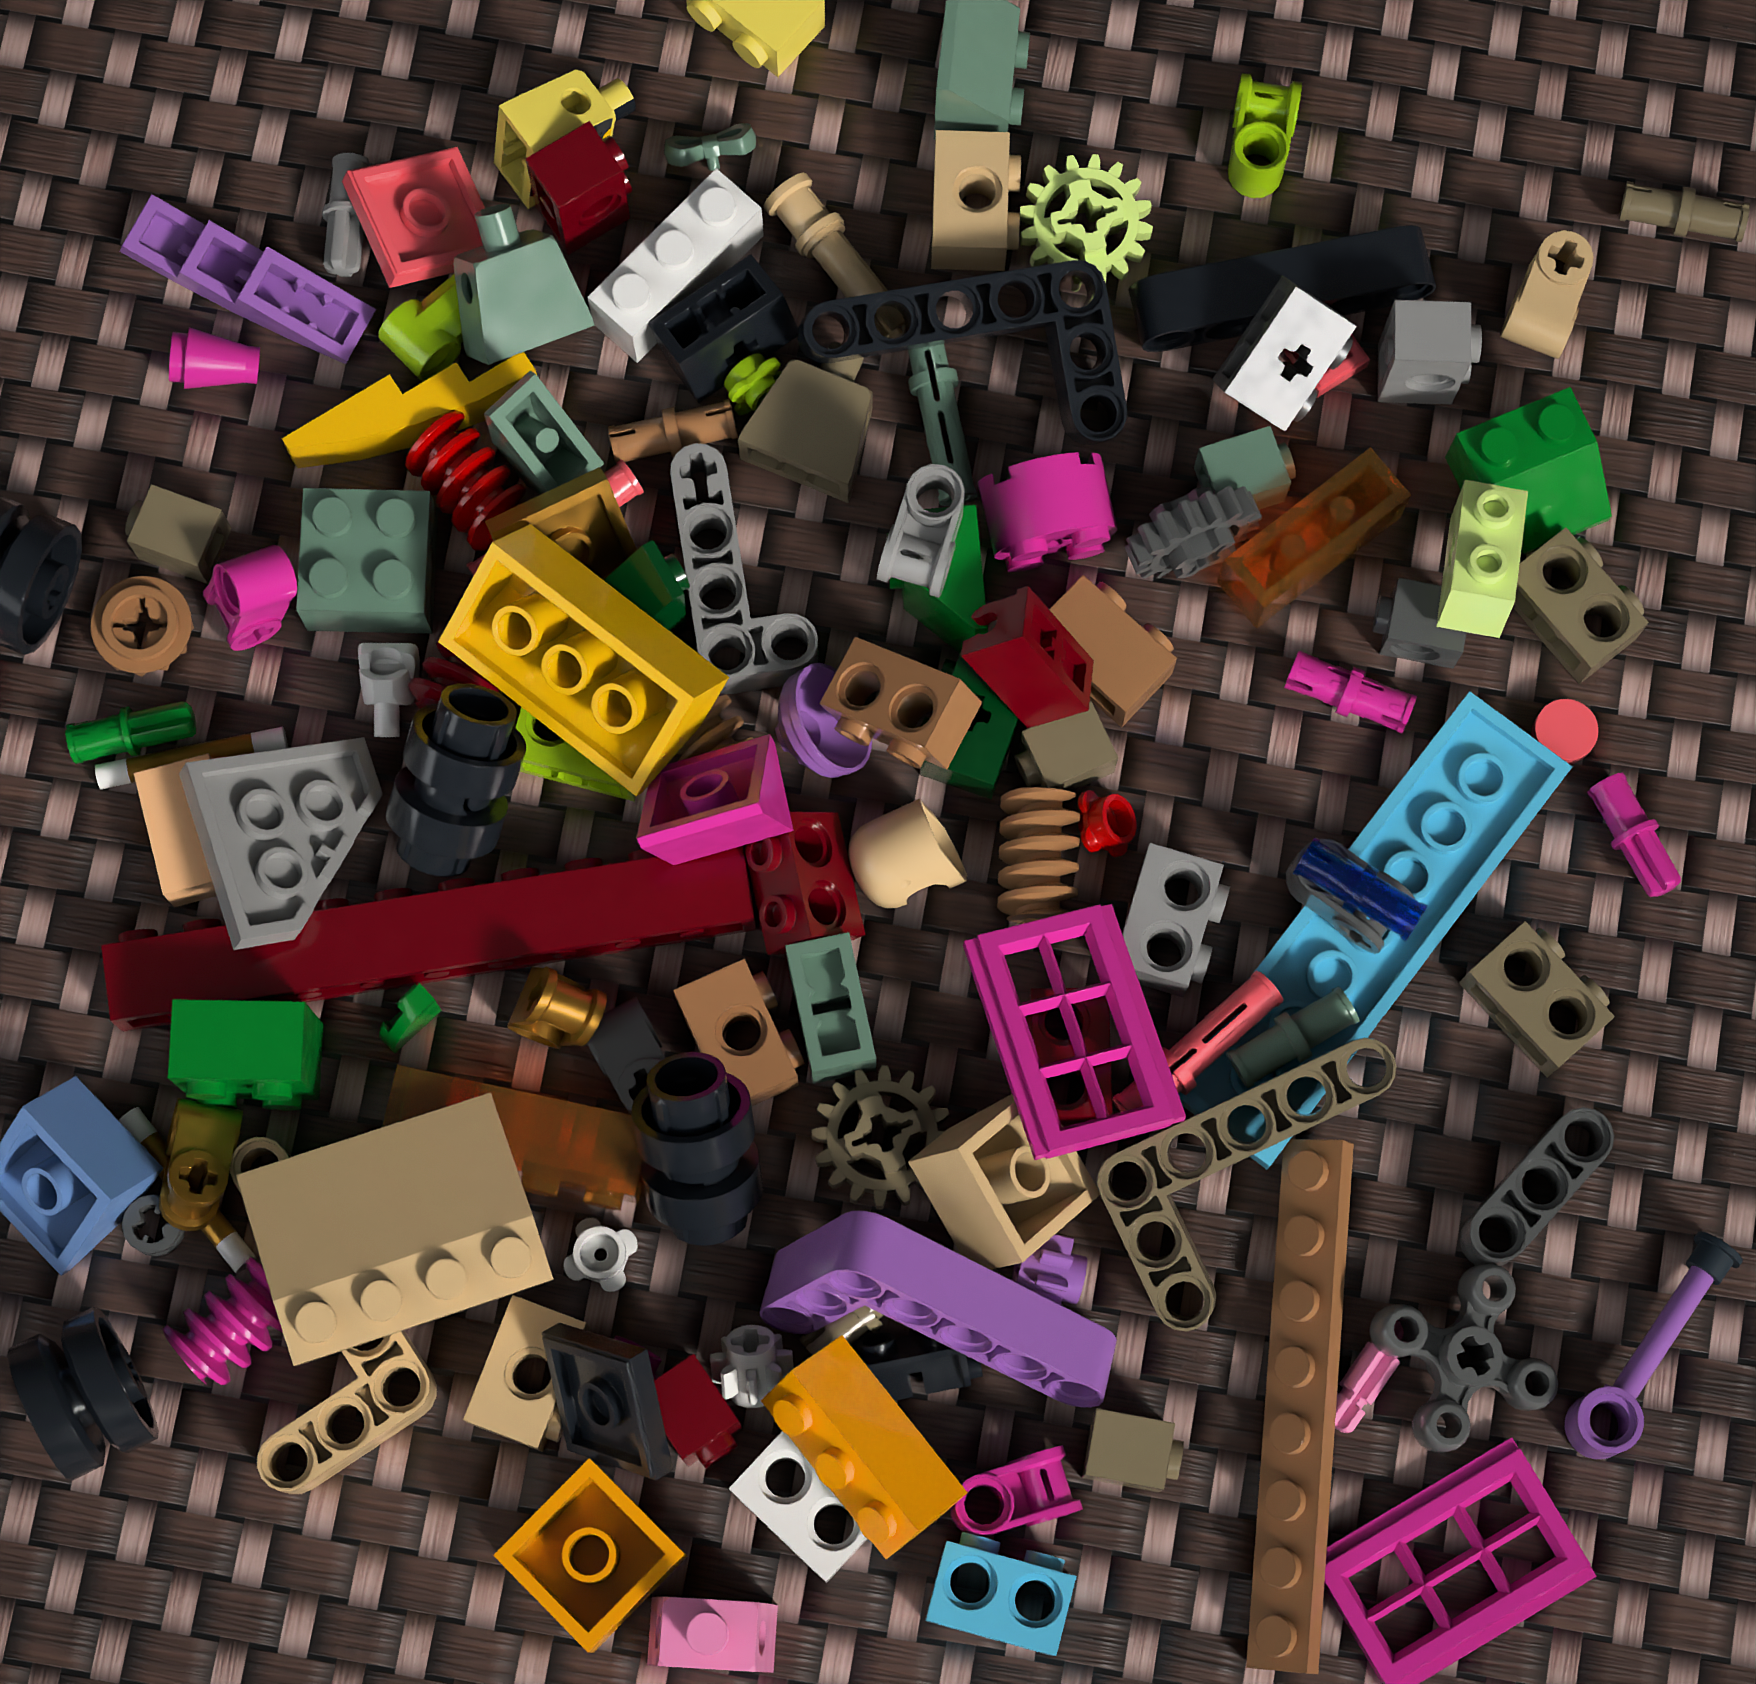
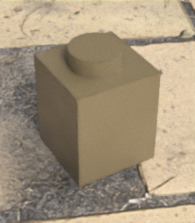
M151 484L145 500L136 501L131 508L126 522L125 533L129 536L127 539L128 544L139 560L208 584L213 568L218 562L232 528L221 509Z
M1092 701L1089 702V711L1022 731L1019 745L1021 752L1014 755L1017 768L1027 788L1038 786L1074 791L1114 773L1118 761L1115 749Z
M1097 1408L1092 1413L1081 1478L1159 1493L1165 1488L1166 1478L1178 1479L1184 1441L1173 1439L1175 1423Z

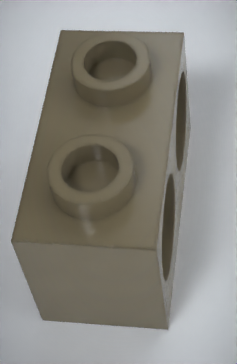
M1565 527L1520 563L1513 608L1578 684H1581L1634 642L1649 622L1643 616L1644 608L1638 597L1628 587L1624 585L1617 586L1602 569L1603 561L1592 544L1581 537L1576 539ZM1557 568L1563 571L1570 579L1571 588L1565 590L1553 588L1544 579L1543 570ZM1597 615L1604 618L1611 627L1612 636L1598 637L1593 635L1586 628L1584 617Z
M1525 921L1472 968L1459 984L1548 1078L1615 1016L1608 1010L1609 999L1598 984L1585 975L1578 978L1562 961L1565 953L1559 943L1544 929L1538 928L1534 931ZM1519 958L1527 962L1533 971L1532 985L1519 986L1512 983L1504 972L1505 959ZM1563 1005L1573 1011L1578 1022L1576 1033L1564 1034L1552 1026L1549 1020L1550 1006Z

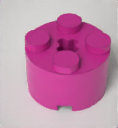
M1079 452L1041 457L1009 466V480L995 485L993 473L978 482L994 558L1005 560L1008 572H1021L1037 568L1044 564L1042 555L1065 550L1069 560L1084 559L1098 555L1105 551L1103 543L1109 541L1110 536L1117 531L1101 455L1098 453H1091L1087 464H1081Z

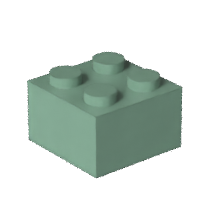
M303 488L296 611L307 631L432 634L438 512L430 491Z

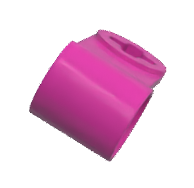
M271 545L214 566L213 576L209 585L204 589L203 596L207 604L215 605L229 631L227 643L232 650L240 651L252 648L268 640L282 627L281 621L292 599L296 596L297 580L288 556L278 545Z
M1063 1445L1008 1462L1006 1466L974 1475L965 1480L961 1485L967 1492L973 1488L982 1487L994 1493L999 1501V1513L991 1524L982 1525L975 1523L968 1517L965 1511V1495L950 1508L951 1517L956 1527L965 1533L988 1537L1026 1525V1527L1034 1526L1083 1510L1081 1501L1072 1497L1061 1459L1066 1456ZM1040 1472L1042 1473V1476H1043V1479H1044V1482H1045L1046 1489H1047V1492H1048V1495H1049L1050 1500H1049L1048 1497H1047V1494H1046V1491H1045V1487H1044V1484H1043V1481H1042Z

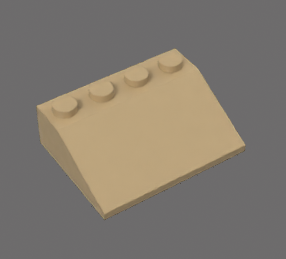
M491 1092L236 1175L293 1366H298L553 1280L536 1223Z

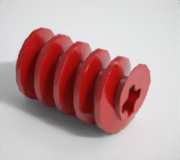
M454 411L443 415L421 434L410 449L405 466L411 475L422 477L421 485L425 491H430L431 495H437L436 504L443 513L453 514L451 522L457 531L468 532L467 541L471 548L476 551H485L489 549L493 542L485 521L516 507L525 495L526 489L522 484H516L506 490L502 489L501 486L511 474L510 469L506 465H502L488 472L486 467L496 455L495 451L490 446L473 453L471 449L477 443L480 433L476 428H469L457 434L455 431L462 424L465 416L463 412Z

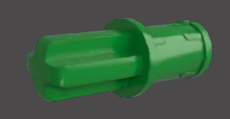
M181 701L135 712L129 706L122 707L117 715L92 721L66 724L67 730H65L70 756L75 764H79L99 757L128 752L131 756L140 755L141 748L193 737L197 732V727L191 705Z

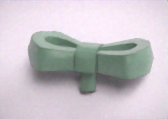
M740 123L712 135L701 137L672 136L665 140L664 155L668 164L680 167L705 158L708 170L714 171L716 168L720 169L718 156L745 155L754 150L756 147V134L750 124Z

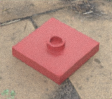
M458 147L352 169L346 172L342 183L389 288L454 273L453 262L458 254L483 246L474 214L484 209L485 206Z

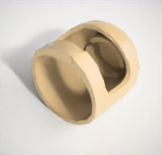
M921 798L869 821L861 826L850 840L848 854L853 874L861 890L869 900L878 906L898 908L908 905V897L928 886L935 884L946 885L951 889L967 881L966 877L968 875L947 831L934 813L923 803Z

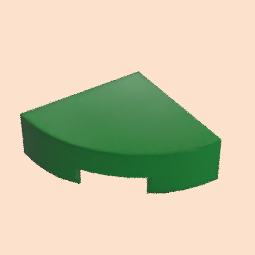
M420 983L418 985L414 984L396 1003L401 1011L389 1022H383L380 1026L379 1038L394 1054L442 1011L436 1000Z

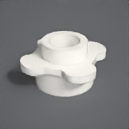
M595 1218L582 1220L575 1230L578 1238L574 1244L573 1254L564 1260L565 1273L574 1281L586 1278L600 1283L603 1290L607 1292L618 1291L626 1283V1276L623 1271L628 1257L634 1254L638 1248L635 1235L627 1229L615 1232L610 1228L603 1227ZM598 1249H604L607 1252L605 1260L598 1261L595 1259V1252Z

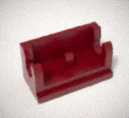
M1029 586L1017 589L1016 595L985 604L972 614V619L980 626L988 625L997 620V623L989 632L985 634L978 633L963 641L961 656L1027 728L1089 711L1094 660Z

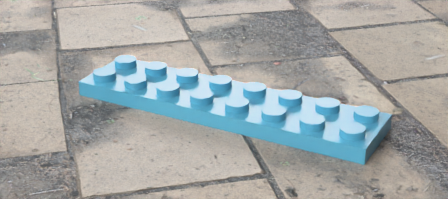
M1469 691L1348 849L1375 869L1387 873L1404 885L1415 898L1411 908L1408 910L1401 909L1382 937L1384 947L1379 953L1374 954L1350 942L1332 924L1304 906L1256 969L1277 987L1284 999L1283 1003L1273 1008L1243 1035L1236 1044L1231 1046L1195 1078L1197 1086L1187 1095L1181 1092L1178 1093L1182 1106L1194 1115H1197L1348 1042L1364 1037L1368 1038L1573 766ZM1333 870L1323 881L1320 887L1333 886ZM1376 901L1372 909L1367 914L1366 918L1368 920L1371 918L1373 913L1378 908V901ZM1335 987H1340L1352 1003L1360 1022L1348 1026L1310 1049L1312 1056L1300 1063L1295 1058L1256 1081L1250 1088H1247L1238 1077L1226 1053L1237 1049L1275 1025L1274 1018L1280 1014L1287 1012L1291 1016L1329 994ZM1239 1012L1238 1014H1236L1229 1022H1227L1220 1030H1218V1031H1217L1211 1038H1209L1205 1043H1208L1215 1035H1217L1224 1027H1226V1026H1227L1233 1019H1235L1241 1012ZM1355 1051L1353 1054H1351L1350 1058H1349L1348 1061H1347V1064L1349 1063V1061L1352 1059V1057L1355 1055V1053H1356L1357 1051ZM1305 1076L1297 1078L1291 1083L1288 1088L1287 1097L1289 1104L1295 1111L1308 1115L1326 1092L1320 1081L1313 1077ZM1238 1106L1229 1116L1228 1125L1230 1132L1236 1139L1242 1142L1257 1141L1265 1133V1117L1254 1106ZM1292 1137L1249 1157L1267 1170Z

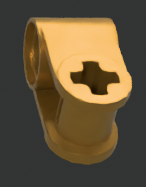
M547 966L544 968L532 967L507 1027L527 1039L552 1048L560 1049L561 1046L571 1045L583 1046L591 1039L602 1019L606 1007L607 994L598 989L585 990L582 985L557 974L556 970Z
M177 1098L165 1150L167 1161L159 1197V1209L163 1218L171 1226L183 1231H196L206 1227L214 1219L219 1207L220 1198L228 1183L232 1155L237 1147L240 1134L242 1110ZM189 1188L198 1189L197 1194L189 1192Z

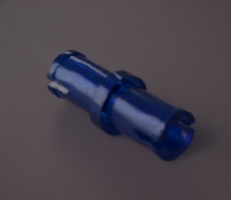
M1314 837L1293 871L1295 875L1302 876L1343 901L1344 903L1341 906L1343 910L1351 915L1355 910H1358L1399 935L1400 939L1405 942L1428 906L1377 876L1379 869L1369 863L1364 869L1326 846L1316 837Z

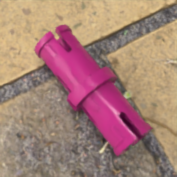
M1301 650L1297 653L1284 686L1288 690L1308 695L1336 707L1335 713L1347 717L1349 713L1380 723L1401 734L1405 729L1417 698L1414 694L1391 688L1376 680L1365 677V670L1354 666L1352 671L1319 660V658L1306 654Z

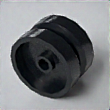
M1 495L0 646L26 655L34 653L47 640L70 598L81 558V532L75 524L47 513L36 515L30 520V514L23 504Z
M92 1307L64 1321L61 1336L63 1351L55 1341L42 1334H37L10 1347L7 1354L10 1372L28 1418L51 1460L68 1480H75L104 1465L106 1449L104 1437L113 1447L122 1452L130 1453L158 1439L159 1433L152 1406L137 1368L110 1321L96 1307Z

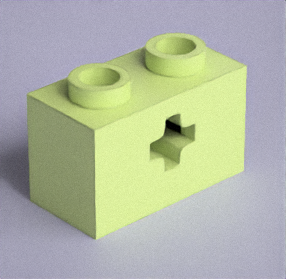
M1470 480L1464 481L1450 518L1436 627L1500 638L1516 598L1528 491Z

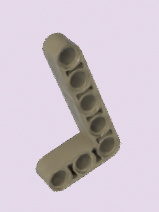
M1365 1037L1348 1042L1135 1143L1104 1161L1099 1170L1097 1180L1100 1195L1156 1313L1164 1324L1174 1330L1185 1332L1198 1329L1209 1319L1216 1301L1214 1284L1173 1201L1171 1193L1382 1094L1391 1086L1395 1079L1397 1067L1394 1055L1385 1044L1377 1039ZM1363 1048H1370L1379 1052L1386 1064L1383 1078L1375 1085L1368 1087L1360 1086L1353 1082L1347 1072V1061L1351 1054ZM1305 1076L1313 1077L1320 1081L1326 1092V1101L1323 1107L1316 1113L1308 1115L1295 1111L1289 1104L1287 1097L1288 1088L1291 1083L1297 1078ZM1238 1106H1254L1264 1115L1266 1121L1265 1133L1257 1141L1242 1142L1236 1139L1230 1132L1228 1125L1229 1116ZM1189 1133L1202 1140L1206 1148V1159L1203 1165L1194 1170H1184L1174 1164L1169 1151L1170 1144L1177 1135ZM1125 1161L1134 1162L1143 1169L1147 1183L1144 1192L1140 1196L1127 1198L1114 1190L1111 1183V1174L1118 1163ZM1153 1221L1163 1222L1171 1228L1176 1241L1175 1248L1170 1254L1163 1257H1154L1143 1250L1140 1245L1139 1234L1141 1228L1146 1223ZM1182 1281L1191 1282L1198 1286L1204 1297L1202 1310L1196 1315L1188 1317L1175 1313L1169 1306L1167 1299L1168 1290L1171 1286Z

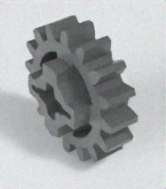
M1228 486L1216 494H1213L1210 487H1200L1183 497L1171 502L1162 503L1149 513L1152 522L1140 525L1138 527L1139 533L1127 538L1128 545L1125 546V550L1136 574H1140L1143 579L1155 575L1156 578H1161L1172 570L1177 579L1187 578L1202 569L1216 563L1225 562L1237 553L1234 543L1246 540L1248 538L1246 533L1258 529L1260 526L1258 521L1262 519V516L1251 492H1247L1244 486L1234 491L1232 486Z

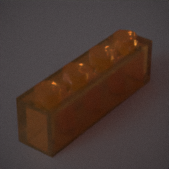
M397 1065L382 1127L491 1092L524 1191L550 1197H557L559 1187L585 1192L583 1203L615 1211H621L623 1201L639 1203L643 1186L641 1173L643 1158L637 1149L632 1115Z

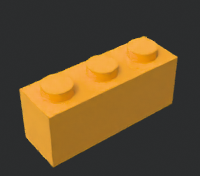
M843 1335L791 1370L761 1400L774 1417L778 1427L790 1437L816 1470L819 1479L831 1489L857 1522L863 1535L872 1541L885 1559H888L924 1531L968 1493Z

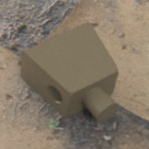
M832 342L828 349L838 348L842 343ZM864 358L835 363H821L819 368L800 360L792 359L788 362L741 431L738 438L740 459L848 503L853 492L872 414L873 392L867 387L854 383Z

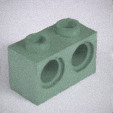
M849 932L785 945L788 969L813 1084L853 1076L855 1071L859 1069L864 1073L876 1071V1055Z

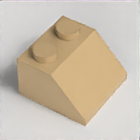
M1012 1094L948 1128L908 1161L960 1254L990 1270L1023 1263L1100 1195L1097 1186L1077 1151L1049 1159L1034 1160Z

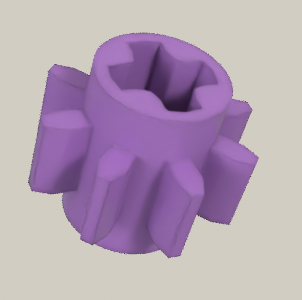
M1055 1234L1023 1263L1014 1264L1011 1280L1061 1305V1302L1076 1305L1085 1281L1087 1257L1071 1253L1074 1238Z

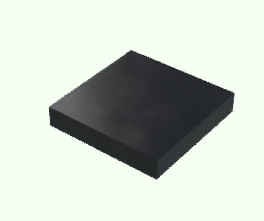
M557 1323L543 1331L542 1340L567 1450L653 1480H658L673 1471L648 1350L563 1323Z

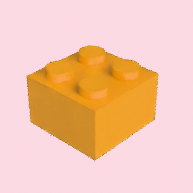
M590 1458L493 1555L588 1653H594L688 1557Z

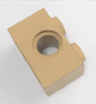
M936 130L931 269L1005 271L1007 250H1018L1020 213L1008 212V192H1020L1021 155H1009L1010 132ZM978 193L988 197L992 203L982 209H973L966 206L961 200L969 194Z
M512 1295L463 1420L473 1426L541 1452L544 1451L548 1439L558 1442L563 1434V1428L552 1380L541 1392L527 1394L522 1392L517 1385V1372L520 1366L527 1360L539 1358L547 1361L542 1340L543 1331L557 1323H563L590 1332L591 1328L589 1325L581 1320Z

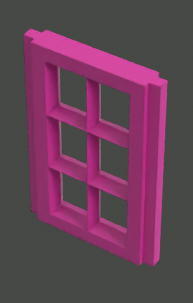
M1099 904L977 935V938L964 941L963 948L1034 1160L1049 1159L1163 1129L1185 1120L1184 1108L1112 904L1105 906ZM1085 936L1101 983L1067 991L1051 944ZM1039 947L1054 995L1020 1003L1005 955ZM1106 996L1122 1045L1088 1053L1071 1004ZM1059 1007L1076 1057L1041 1065L1025 1016ZM1127 1058L1143 1106L1109 1115L1093 1066ZM1080 1070L1097 1118L1062 1127L1046 1078Z
M1511 1437L1329 1545L1326 1553L1324 1587L1382 1684H1419L1597 1576L1522 1450L1518 1448ZM1511 1482L1529 1514L1484 1540L1465 1508L1506 1483ZM1453 1516L1472 1548L1425 1575L1406 1543ZM1537 1525L1556 1557L1510 1584L1493 1556L1492 1551ZM1394 1551L1413 1583L1367 1610L1350 1582L1349 1577ZM1479 1559L1498 1592L1451 1619L1434 1591L1433 1586ZM1421 1595L1439 1627L1393 1654L1376 1626L1375 1621Z

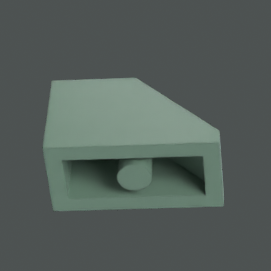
M529 371L484 413L492 443L526 486L540 495L604 465V462L539 377L532 371Z

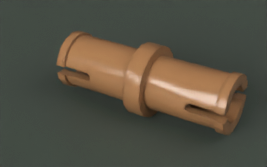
M730 399L681 412H676L674 407L662 409V416L619 426H608V432L611 437L610 442L616 462L619 460L627 462L671 452L672 457H674L683 447L694 443L706 444L728 438H738Z

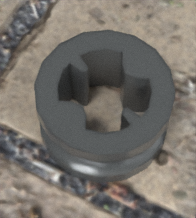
M147 1195L135 1200L125 1211L122 1221L123 1234L130 1246L145 1255L155 1257L167 1255L178 1248L184 1239L185 1231L175 1228L168 1223L162 1227L164 1238L159 1242L153 1243L154 1239L148 1235L141 1239L138 1229L146 1225L144 1214L149 1210L155 1209L154 1212L163 1217L159 1209L160 1196Z

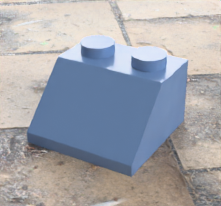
M75 1076L22 1106L0 1141V1212L62 1276L70 1271L123 1221L124 1213L129 1205L146 1195L163 1170V1167Z

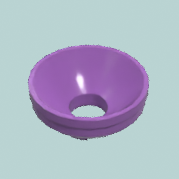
M812 663L791 675L783 685L778 703L779 723L775 728L777 739L784 752L791 753L798 760L799 764L804 765L813 772L829 778L849 775L864 767L868 761L872 749V740L869 746H863L849 740L834 729L838 721L819 703L837 670L823 663Z

